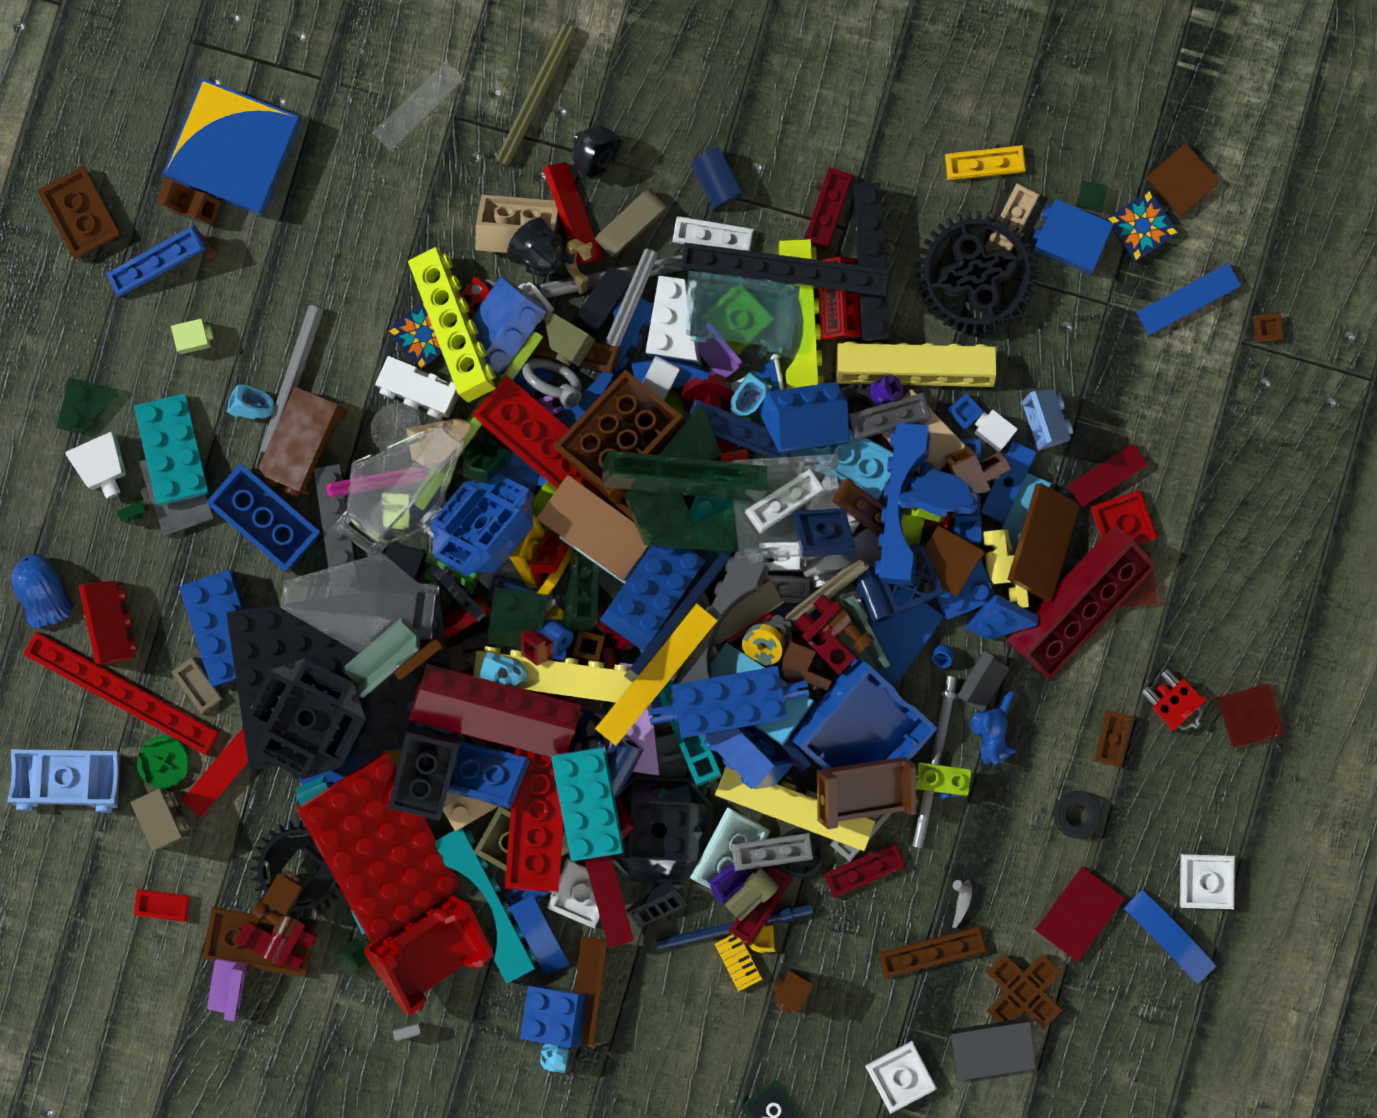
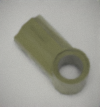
M761 867L754 871L744 882L745 885L725 903V906L740 921L760 902L764 903L779 888V885Z

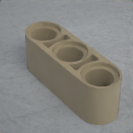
M648 188L597 235L595 240L612 258H615L655 222L668 207Z

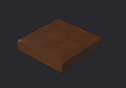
M1186 143L1145 178L1179 217L1220 182Z
M939 525L925 546L942 589L958 598L984 555V551ZM922 554L916 561L915 569L920 572L925 562ZM926 568L925 574L930 575L928 568ZM923 577V579L934 584V581Z
M441 638L434 639L398 667L394 674L399 680L406 678L447 645Z

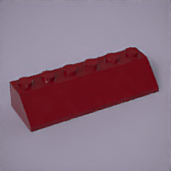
M1114 525L1060 582L1055 589L1053 599L1051 601L1044 600L1032 612L1039 616L1038 624L1034 627L1014 632L1006 641L1050 681L1157 565L1132 538Z
M426 664L421 671L409 720L551 758V756L567 753L576 729L581 705Z

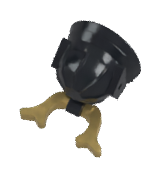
M540 217L528 221L516 231L507 249V255L511 262L525 266L527 273L547 277L548 274H552L557 268L561 267V263L564 261L568 272L576 282L579 293L587 292L586 282L589 279L579 271L576 256L578 252L583 260L591 258V242L584 244L574 239L565 245L564 238L556 235L547 226L546 221Z

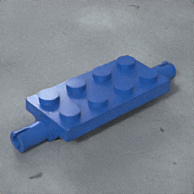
M778 666L671 685L674 702H671V705L648 708V715H660L649 719L651 726L670 721L678 723L681 739L786 720V700L809 697L808 689L797 691V689L808 687L806 680L783 685L780 681Z

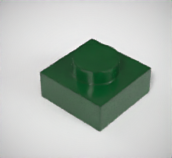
M142 501L116 511L120 521L124 523L129 522V525L142 521L144 519L143 515L149 513L146 504Z

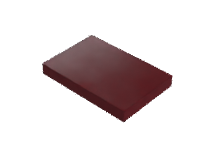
M1081 866L1034 930L1078 962L1125 898Z

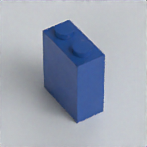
M1055 199L1052 205H1046L1041 218L1045 219L1042 229L1037 227L1031 242L1035 243L1032 251L1090 275L1096 266L1114 223Z

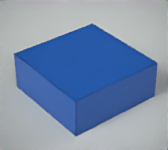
M968 393L947 409L949 415L962 430H965L984 413Z

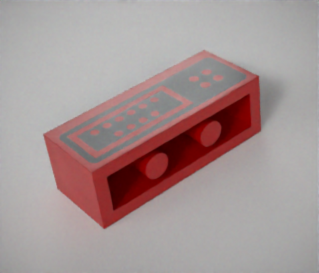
M835 257L822 260L858 265L857 258ZM818 288L821 339L839 341L862 337L860 293Z

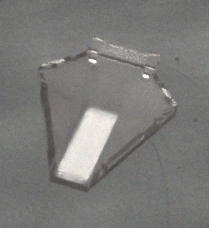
M444 423L426 433L422 431L388 446L386 451L377 455H368L353 462L347 508L335 522L332 529L338 534H344L366 551L367 556L373 561L380 556L386 546L392 545L394 541L400 542L431 531V521L441 508L464 444L463 437ZM352 521L359 530L374 540L375 543H371L348 524Z
M381 553L285 580L280 608L359 654L401 617L413 627L418 592L425 593L421 629L415 630L420 634V638L433 639L434 631L431 630L436 595L439 594L440 586L417 583Z

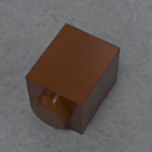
M289 871L286 874L278 873L262 902L284 915L289 914L304 888V885L299 883L301 878Z

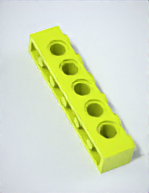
M434 247L409 260V266L458 395L467 402H470L496 389L492 380L495 378V374L491 366L486 364L484 359L487 356L485 348L480 341H477L476 334H478V330L473 320H469L467 312L470 309L466 300L459 294L458 290L461 289V285L457 277L451 273L450 268L453 265L449 256L446 253L442 254ZM440 276L439 280L434 283V280ZM449 297L448 301L442 305L443 301ZM457 320L456 324L451 327L452 322ZM463 342H466L465 346L462 349H459L460 345ZM472 364H474L473 369H472L471 371L467 372V371H468V368H469Z

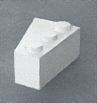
M665 276L658 277L646 354L650 358L657 356L665 360L701 365L690 287L685 279Z
M390 356L387 357L375 383L377 388H380V394L390 399H394L395 396L405 399L403 404L416 410L419 406L428 410L427 415L441 420L442 417L450 418L459 398L453 382L448 383L439 379L434 374L423 372Z

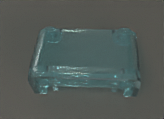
M689 270L686 335L691 336V341L706 343L707 338L761 344L767 346V351L782 353L783 348L791 349L800 286Z

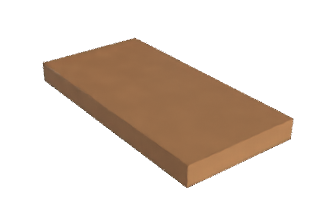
M569 475L566 476L536 518L622 581L654 538Z

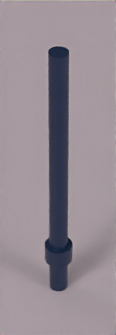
M811 904L791 909L790 906L779 908L780 911L772 913L766 925L777 922L785 924L793 922L795 918L812 915ZM734 922L657 939L658 950L730 934L729 929Z

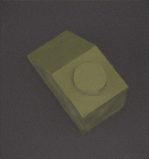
M546 309L544 319L550 348L557 353L556 359L567 366L573 363L579 367L596 340L586 332Z

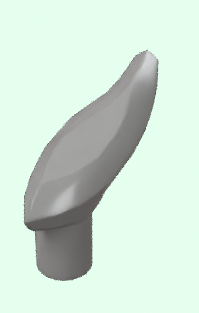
M956 880L953 883V888L959 892L952 928L956 929L969 908L972 898L970 880H967L965 883Z

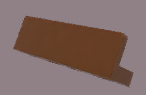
M582 936L574 991L588 993L580 1044L593 1048L607 941L606 939Z

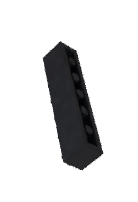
M880 182L854 184L852 192L858 265L885 269ZM860 293L861 344H871L873 342L887 343L889 340L887 297Z

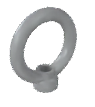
M533 358L526 361L523 365L522 372L524 378L538 391L555 398H560V402L566 408H572L580 402L582 397L581 380L567 366L546 358ZM543 368L556 372L566 378L571 386L564 384L559 388L547 384L534 374L533 369Z

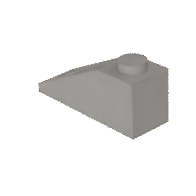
M866 528L853 536L856 547L855 554L825 556L803 573L806 577L838 574L858 557H863L869 566H875L876 560L881 558L882 549L878 548L879 539L875 533Z

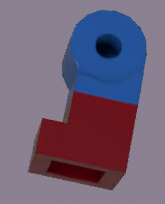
M554 620L535 633L528 630L521 634V655L538 666L568 648L573 640V633Z

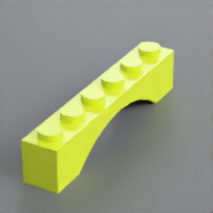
M811 239L779 241V255L817 260L816 246L811 247ZM791 284L801 305L803 337L797 355L785 373L786 389L823 384V376H818L817 366H822L821 350H816V340H821L820 324H815V314H819V298H814L813 288L817 287Z

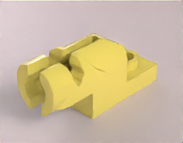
M994 530L982 532L984 546L995 548L994 551L985 554L986 573L992 585L1012 583L1007 580L1014 555H1011L1013 547L1009 531ZM1013 583V588H1009L1010 602L1022 608L1029 607L1027 590Z

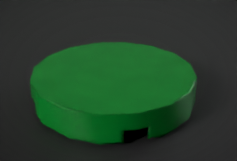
M169 736L155 737L147 741L142 746L137 757V770L141 778L156 788H171L181 783L187 776L190 768V755L186 746L179 740Z

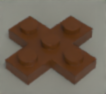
M1042 953L1024 971L1005 954L986 971L1004 990L987 1009L998 1022L1015 1020L1025 1011L1044 1029L1062 1011L1043 992L1061 971Z

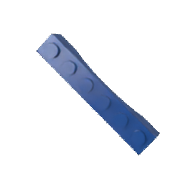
M627 289L625 290L624 294L622 295L620 301L618 302L616 308L613 311L614 320L620 309ZM640 297L621 344L618 347L621 349L614 375L602 372L598 379L581 393V400L576 406L566 408L562 403L559 407H562L563 410L554 414V417L568 429L615 381L614 377L618 370L624 371L630 360L626 356L631 348L636 349L643 337L640 335L644 325L649 327L651 324L654 306L652 303Z
M897 423L896 431L891 432L890 446L894 447L893 457L889 456L887 471L891 472L890 482L885 483L884 497L888 498L887 508L882 509L881 522L885 524L884 533L879 535L878 548L882 549L881 559L876 560L875 574L879 575L881 583L914 586L916 558L904 538L901 524V507L898 504V498L900 494L905 493L909 480L919 466L928 458L931 437L928 425Z

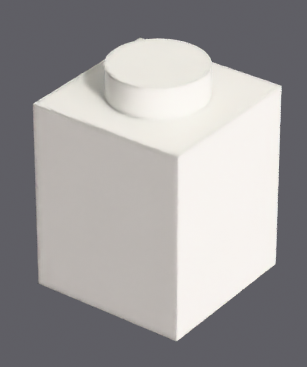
M994 410L989 415L984 412L975 423L978 427L975 434L998 452L1002 450L1017 431L1016 427Z

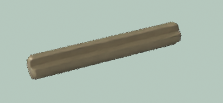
M863 557L856 558L785 615V619L797 620L805 611L809 615L817 610L813 603L822 594L832 598L869 568L867 561Z

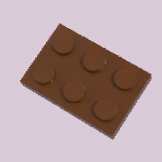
M84 166L37 190L73 259L76 260L121 236Z

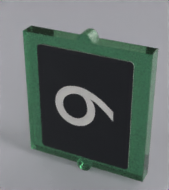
M776 1080L762 1090H756L755 1095L740 1105L748 1118H802Z

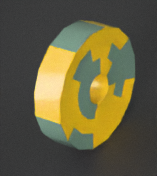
M757 624L748 629L742 640V648L744 653L758 664L772 665L779 661L785 651V640L776 628L766 624Z

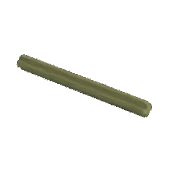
M565 23L562 25L497 156L499 163L506 166L510 165L575 34V28Z

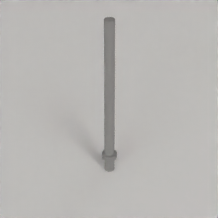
M947 676L945 690L941 691L943 699L929 764L940 765L952 703L953 699H956L957 696L955 688L958 678ZM924 790L913 847L923 848L934 791Z

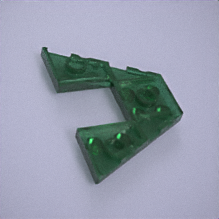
M699 405L685 424L677 430L676 435L671 441H668L657 455V458H663L667 463L674 460L689 462L669 465L656 458L655 462L648 469H645L634 486H631L624 495L643 545L759 554L761 552L742 504H736L695 523L692 521L675 475L692 468L689 467L691 465H698L695 462L704 463L722 455L703 405Z

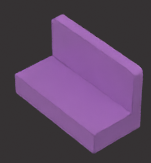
M710 323L706 324L705 329L697 334L699 356L713 372L717 373V376L727 379L742 367L743 362Z
M221 958L215 960L207 1009L225 1013L224 1020L235 1021L239 1015L247 963Z

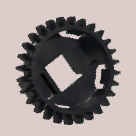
M288 821V829L279 824V833L277 834L272 829L269 830L272 838L269 840L262 837L261 840L265 846H256L255 848L261 853L260 856L252 857V860L258 862V866L250 868L252 871H258V875L251 878L252 881L260 882L255 891L263 890L265 892L260 897L263 900L278 873L286 874L282 869L295 853L301 849L321 865V868L306 887L303 888L296 901L312 899L315 902L297 903L293 905L286 916L290 917L293 911H296L297 918L300 919L303 911H306L307 916L312 917V909L314 908L318 914H321V905L328 909L331 908L329 899L338 901L339 898L335 892L342 891L310 833L304 827L303 821H298V827H295L292 821ZM309 834V835H307V836H305V837L289 838V837L287 836V835L293 836V835ZM264 861H267L269 863V871L271 877L269 884H266L265 880L268 878L266 866H263Z

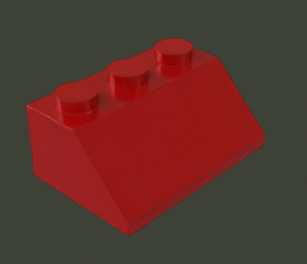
M116 580L79 585L95 664L108 665L135 659L138 645L135 636L131 637L129 626H133L130 611L125 610L124 601L127 600V593L124 585H120V582Z

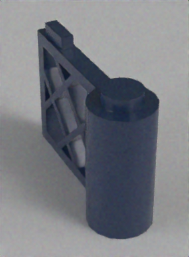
M917 543L909 545L914 556L921 553L925 561L921 572L915 570V574L919 575L914 589L904 585L890 584L894 586L891 592L889 585L881 583L879 575L875 574V566H869L866 571L852 581L871 625L883 623L901 612L945 594L924 545L919 547ZM926 568H928L930 575L925 574ZM923 577L934 581L937 590L928 594L917 591ZM898 588L912 593L909 601L900 606L897 605L894 599ZM916 594L921 596L919 598L914 599Z
M584 711L575 729L569 746V752H574L576 746L581 743L583 750L589 749L588 741L594 739L597 740L598 747H604L603 735L596 729L594 735L587 737L586 727L589 721L594 723L595 728L601 721L591 711ZM625 737L616 746L612 743L610 749L606 750L615 797H620L644 751L641 745Z

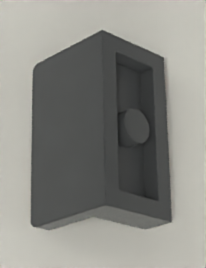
M986 651L982 652L956 697L976 710L984 712L1009 671V667L994 659V656Z

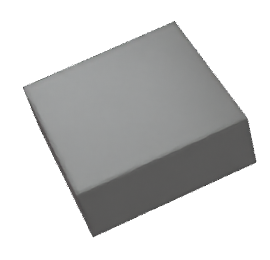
M421 1022L394 1029V1039L399 1041L420 1035L423 1031Z

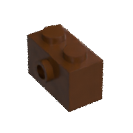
M788 968L783 978L779 977L772 989L775 992L773 997L777 1001V1007L791 1014L792 1010L798 1013L814 985L812 981Z

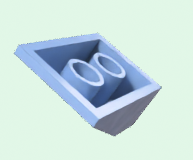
M1055 389L1030 392L1022 401L1038 451L1068 442L1071 439L1070 434H1073L1069 419H1064L1062 409H1065L1061 395H1056Z

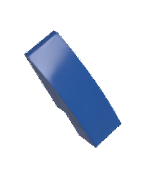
M654 359L640 360L632 363L634 377L641 383ZM666 360L679 366V371L670 389L684 387L688 381L698 377L699 381L708 379V375L717 376V373L694 364Z
M534 894L509 907L546 977L570 965Z

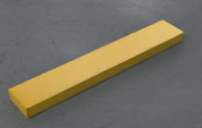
M695 604L595 729L616 746L718 620L698 604Z

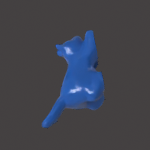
M1010 691L1004 697L1000 708L976 712L971 719L970 726L973 733H976L983 739L980 753L984 764L992 762L993 765L1003 763L1011 754L1016 753V749L1010 748L1005 741L1007 729L1006 715L1014 697L1013 691Z

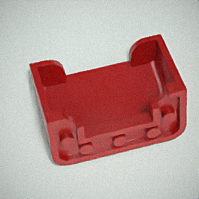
M452 895L447 896L375 945L370 943L364 950L372 967L402 1011L409 1016L424 1008L427 1000L424 995L425 992L465 965L469 968L479 969L495 956L470 905Z

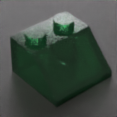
M495 587L487 644L521 649L522 633L528 630L535 633L543 629L548 595Z

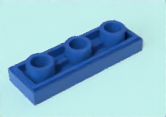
M1011 442L1005 456L1011 470L994 480L980 514L1002 524L1005 523L1036 451L1016 442ZM1004 479H1010L1012 481V486H1004Z

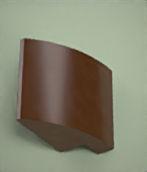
M626 370L553 446L591 486L639 527L696 468L689 466L698 465L695 462H701L710 453L707 443L688 429L682 415ZM635 456L652 457L646 459V461L648 462L627 460V458H630V460H636L638 457ZM657 458H663L667 463H669L668 461L683 460L689 462H683L676 465H669L664 463L661 459Z

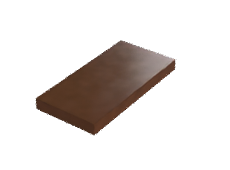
M1043 483L1035 484L1007 580L1045 601L1053 599L1079 510V504Z
M212 907L203 960L215 962L217 958L247 963L248 968L308 977L313 946L309 948L299 942L294 951L306 957L299 970L288 966L280 967L261 955L234 943L246 921H252L270 932L274 929V925L264 918L261 921H256L250 917L251 913ZM308 923V928L316 933L317 925Z

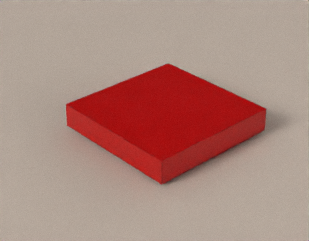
M1141 490L1090 507L1101 539L1114 525L1132 538L1138 545L1158 539Z

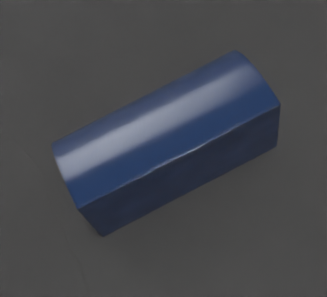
M719 146L703 153L690 163L712 210L741 197L740 188Z

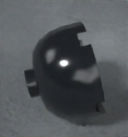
M604 126L589 127L575 135L571 154L575 167L591 180L596 179L608 171L603 167L609 160L613 164L617 160L621 152L622 140L616 133Z

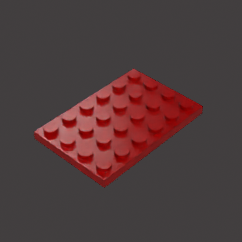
M383 752L296 808L365 934L374 945L462 887L452 868L445 866L435 847L437 841L424 817L388 808L397 773V768L388 752Z

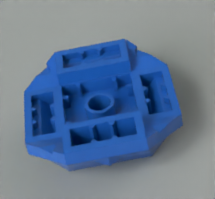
M502 475L488 477L478 482L475 480L464 482L431 521V532L434 534V557L439 562L467 577L475 572H496L533 528L532 501L535 495L530 489Z

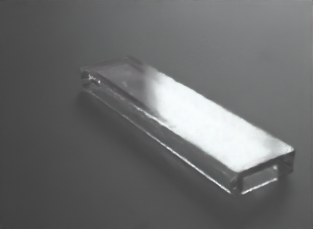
M445 61L372 134L392 153L465 79Z

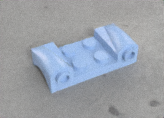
M11 749L12 777L8 803L16 806L17 811L23 812L32 811V807H37L38 804L90 805L96 808V812L111 813L112 808L118 807L121 755L117 751Z

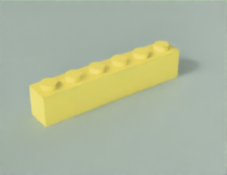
M856 342L838 343L837 383L872 384L888 375H894L900 380L902 385L994 387L996 378V347H988L983 344L976 346H962L960 344L936 346L932 343L923 345H910L908 343L888 345L880 342H873L871 344H857Z
M486 646L484 651H476L473 672L474 677L480 678L484 658L488 652L514 659L523 664L527 671L526 679L520 684L511 687L609 702H617L633 682L624 676L630 669L629 666L615 665L614 670L605 669V663L589 661L588 666L578 665L579 659L563 657L562 662L552 661L551 658L536 666L521 655V651L511 650L510 655L500 654V648ZM503 667L498 671L499 678L505 679L509 675ZM513 667L514 672L519 675L521 673L517 667Z
M725 767L715 793L716 796L865 851L875 821L870 819L871 816L839 821L838 828L827 829L817 821L816 793L807 790L806 795L796 792L797 786L782 781L781 786L776 784L773 787L751 789L741 781L742 776L736 770Z

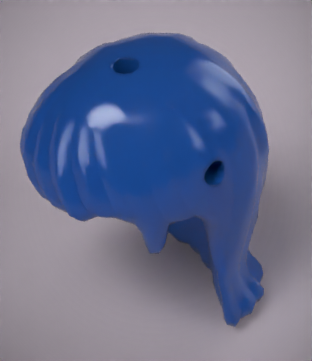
M36 553L23 557L17 563L11 573V584L16 597L25 608L28 624L33 628L41 629L43 626L55 625L57 622L63 621L64 618H68L69 614L73 612L74 604L65 595L53 564L45 556Z

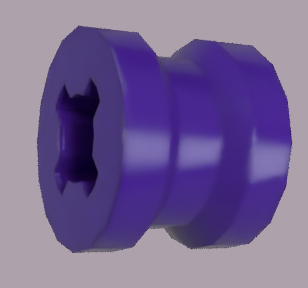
M888 375L882 380H877L871 384L870 394L877 405H882L899 400L903 395V386L896 376Z

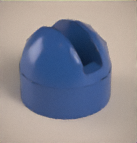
M946 644L939 645L932 654V662L941 668L949 667L954 659L953 649Z

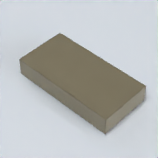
M193 656L171 671L202 715L224 700L217 688L211 687L207 674Z

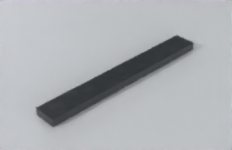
M684 242L680 267L683 270L888 297L892 273L890 269Z

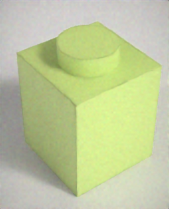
M202 318L171 326L176 350L181 355L211 347L210 340L214 339L211 325H206Z

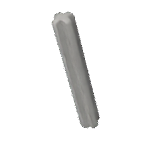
M651 249L644 250L608 334L606 343L610 346H620L657 259V253Z

